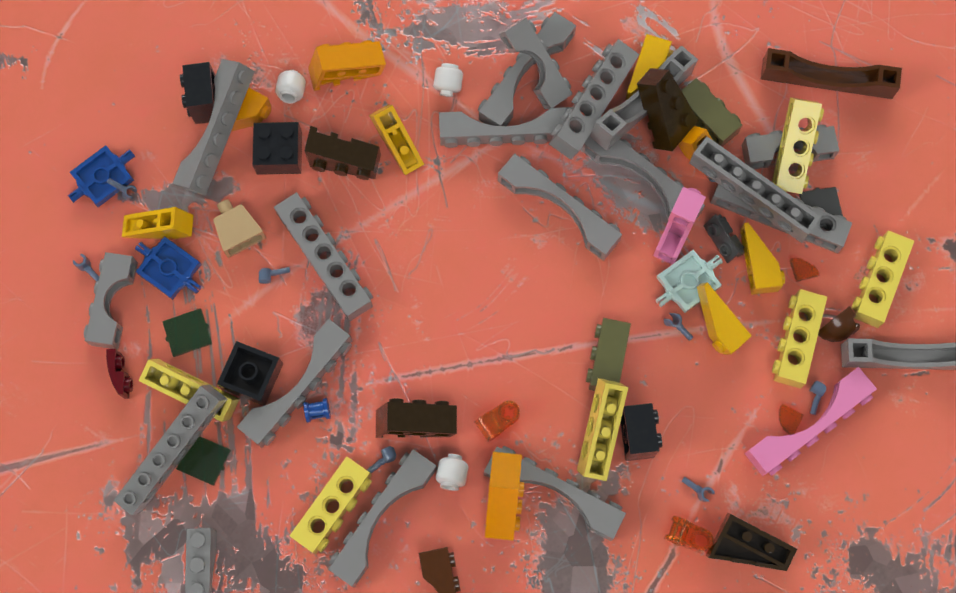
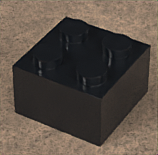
M210 62L182 65L183 74H180V83L185 90V94L181 96L183 107L187 108L188 116L192 117L195 124L209 123L215 100V73Z
M299 122L254 123L252 165L257 175L301 174L302 131Z
M236 341L217 385L224 391L265 406L281 371L283 362L279 357Z
M652 403L624 406L620 425L626 461L654 458L659 452V448H662L661 433L656 431V424H659L657 409L653 410Z

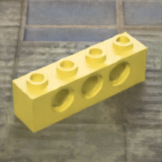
M790 97L772 182L785 192L802 194L803 189L807 188L809 177L806 174L808 166L811 167L814 154L811 153L813 144L817 143L819 132L816 131L818 122H821L824 114V109L821 108L822 104L819 102ZM803 118H807V127L805 129H799V121ZM797 141H802L803 148L795 152L793 149L794 144ZM797 163L798 170L793 174H789L788 169L790 165Z
M889 230L883 236L878 237L874 249H877L875 257L871 256L866 267L869 269L867 277H863L859 285V289L862 290L860 297L855 298L851 307L856 314L854 319L879 328L885 322L914 240ZM884 254L891 256L893 262L887 261ZM877 274L882 275L885 282H880L877 279ZM869 294L874 295L877 298L878 303L872 302L869 298Z
M802 289L791 296L788 308L791 309L790 317L786 316L783 324V330H786L785 337L780 339L777 351L780 352L779 360H775L772 368V373L775 374L773 381L800 389L806 385L827 296ZM799 312L805 313L808 316V321H803L799 317ZM793 334L801 335L803 343L795 341ZM788 355L796 357L797 365L791 364L788 361Z
M148 359L139 379L140 382L184 404L189 402L200 386L209 385V383L160 359ZM211 385L228 399L214 418L221 422L230 420L240 399Z
M600 378L597 380L577 466V471L583 477L607 481L628 392V387L622 383Z
M346 457L292 531L290 537L315 555L318 551L323 552L330 541L327 539L332 531L337 532L343 524L344 520L342 517L347 511L351 512L358 502L356 498L361 491L364 493L371 485V473ZM346 481H351L354 485L349 493L341 491V486ZM331 501L339 502V509L335 513H329L327 510V506ZM319 520L324 521V530L321 533H315L313 531L314 523Z

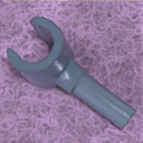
M111 178L107 180L108 184L122 192V196L126 200L133 199V197L127 194V189L137 192L135 186L129 185L126 187Z
M80 254L84 258L81 264H77L73 260V264L79 270L86 271L95 281H99V276L91 268V262L85 255Z
M286 267L276 270L262 268L259 271V283H271V276L289 273L290 268Z
M669 313L673 317V322L670 319H664V324L669 327H676L690 341L693 336L681 324V315Z
M815 381L810 388V391L816 394L810 414L816 415L819 401L826 392L825 384L820 381Z
M389 446L382 449L383 458L369 467L367 471L373 473L385 463L394 461L396 459L394 448Z
M686 477L682 480L684 484L697 492L700 501L709 502L704 497L705 490L712 495L715 494L714 490L710 487L702 488Z

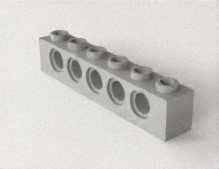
M619 39L613 45L608 44L602 52L603 60L599 59L593 66L592 71H594V74L592 76L588 75L581 85L584 87L583 91H578L571 101L574 103L573 107L566 109L561 116L564 121L561 125L558 123L550 134L553 138L549 145L570 160L580 151L592 132L595 122L602 116L640 55Z
M706 137L693 153L690 160L692 166L802 243L821 219V216L709 137Z
M717 185L710 202L711 204L785 232L721 185ZM795 198V199H797L799 202H801L802 204H804V202H803L802 200H800V199H798V198ZM804 204L821 216V219L805 238V241L839 253L844 247L852 222L847 221L841 215L829 214L821 207H811ZM820 224H825L829 231H823L820 228Z
M296 192L274 206V209L348 320L352 321L373 307L371 302L373 296L366 286L364 288L360 286L358 281L361 279L355 269L350 270L345 263L348 262V259L341 250L337 252L333 245L336 242L329 232L325 234L321 229L324 225L317 214L313 216L309 211L312 207L305 197L301 199ZM300 216L306 217L303 223L295 222ZM311 234L318 235L315 241L307 240ZM323 252L331 253L327 259L319 258ZM335 270L343 271L340 277H332V273ZM347 288L356 289L353 295H344Z
M210 384L200 386L113 501L131 515L142 512L228 399Z

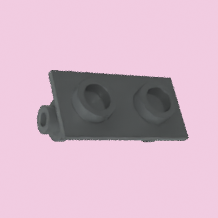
M715 214L704 225L708 235L712 238L727 263L736 256L739 257L745 253L743 250L745 247L741 244L736 235L730 237L729 234L733 230L726 218L722 217L721 214L718 216Z

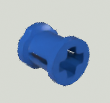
M323 398V401L303 403L307 423L318 418L326 417V419H331L327 398Z

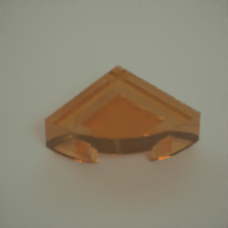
M801 258L790 259L796 282L820 275L818 269Z
M782 404L779 409L780 424L786 433L793 435L796 433L804 414Z

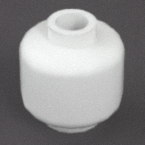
M442 63L441 67H437L435 70L433 87L440 91L441 96L453 97V93H458L462 89L463 72L459 69L458 65Z
M295 70L281 72L277 79L276 95L280 100L288 104L300 101L304 95L306 80L304 76Z
M448 454V457L442 458L438 462L436 481L443 489L458 491L459 487H463L466 484L469 466L462 460V456Z

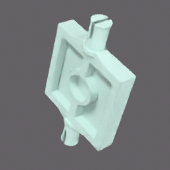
M693 249L658 274L656 278L662 284L666 293L655 299L656 303H659V306L662 307L672 300L686 313L700 303L697 291L699 284L708 282L714 291L718 290L722 284L715 277L713 269L723 263L720 256L716 255L706 262Z

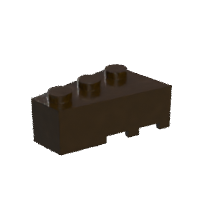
M650 68L639 80L637 87L643 110H647L649 117L647 125L648 129L652 130L655 140L652 142L653 148L673 151L699 120L671 72L664 69Z
M310 126L304 151L312 169L319 172H325V170L334 171L335 174L340 176H347V174L355 175L362 180L376 178L381 157L379 146L353 138L351 142L337 138L338 134L331 132L330 136L318 133L317 127Z
M394 398L389 399V402L376 410V438H383L385 434L398 435V438H405V435L420 436V438L452 437L457 434V406L449 405L447 401L426 404V400H413L412 403H403V399Z
M727 513L706 556L712 559L787 571L797 548Z

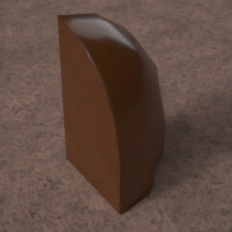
M849 306L822 327L818 335L830 342H841L849 338L860 328V324L855 323L853 320L856 316L855 312Z

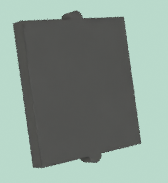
M836 187L816 188L815 190L799 194L800 200L804 204L811 207H821L825 212L832 215L843 216ZM820 224V228L828 229L825 224Z

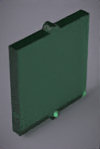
M201 308L162 321L167 335L165 340L169 342L173 357L212 344L208 331L209 325L205 321Z
M199 436L176 469L214 486L221 470L225 469L224 464L231 450Z

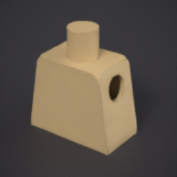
M224 200L217 205L221 214L215 217L213 221L222 249L228 258L266 239L260 226L242 204L233 208L229 200Z

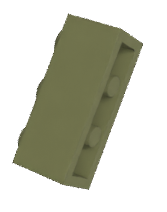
M696 78L681 90L699 120L695 125L707 129L714 142L723 147L739 133L742 127L739 117L734 113L731 114L725 108L724 102L720 98H716L705 83L700 82Z
M603 318L601 325L597 324L594 338H599L597 347H592L590 360H594L593 369L588 368L586 382L590 383L589 390L595 391L598 378L620 383L631 323Z

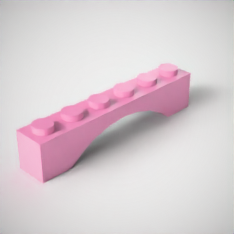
M682 188L655 250L654 257L669 264L676 262L706 198L697 189Z
M857 367L834 385L833 395L828 408L813 426L793 435L767 436L748 450L745 455L762 476L767 473L772 476L783 468L780 463L786 458L790 462L800 455L801 452L798 449L803 445L809 448L819 440L817 435L820 432L824 431L827 434L837 426L835 423L837 419L842 417L845 420L856 412L853 409L854 406L858 403L863 406L874 397L871 393L877 390V388L863 371Z

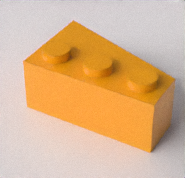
M366 40L361 43L352 44L344 42L340 45L322 44L316 47L308 70L313 90L317 91L321 90V85L333 83L334 86L341 85V80L353 78L354 81L379 76L382 74L386 62L380 41L372 42L371 40Z
M493 452L485 538L513 541L514 531H519L521 517L516 516V514H521L523 500L518 499V497H523L524 482H520L521 454Z

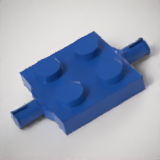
M105 145L70 171L77 182L78 188L70 193L68 197L74 203L85 195L97 207H100L120 192L119 189L107 183L109 178L124 186H128L134 181L127 172L125 164L133 159L135 155L129 149L118 157Z
M165 236L152 249L142 242L138 243L139 246H136L135 250L145 256L143 263L135 271L139 276L172 300L184 287H188L195 294L199 292L197 289L200 290L202 286L192 280L193 274L202 265L198 260Z

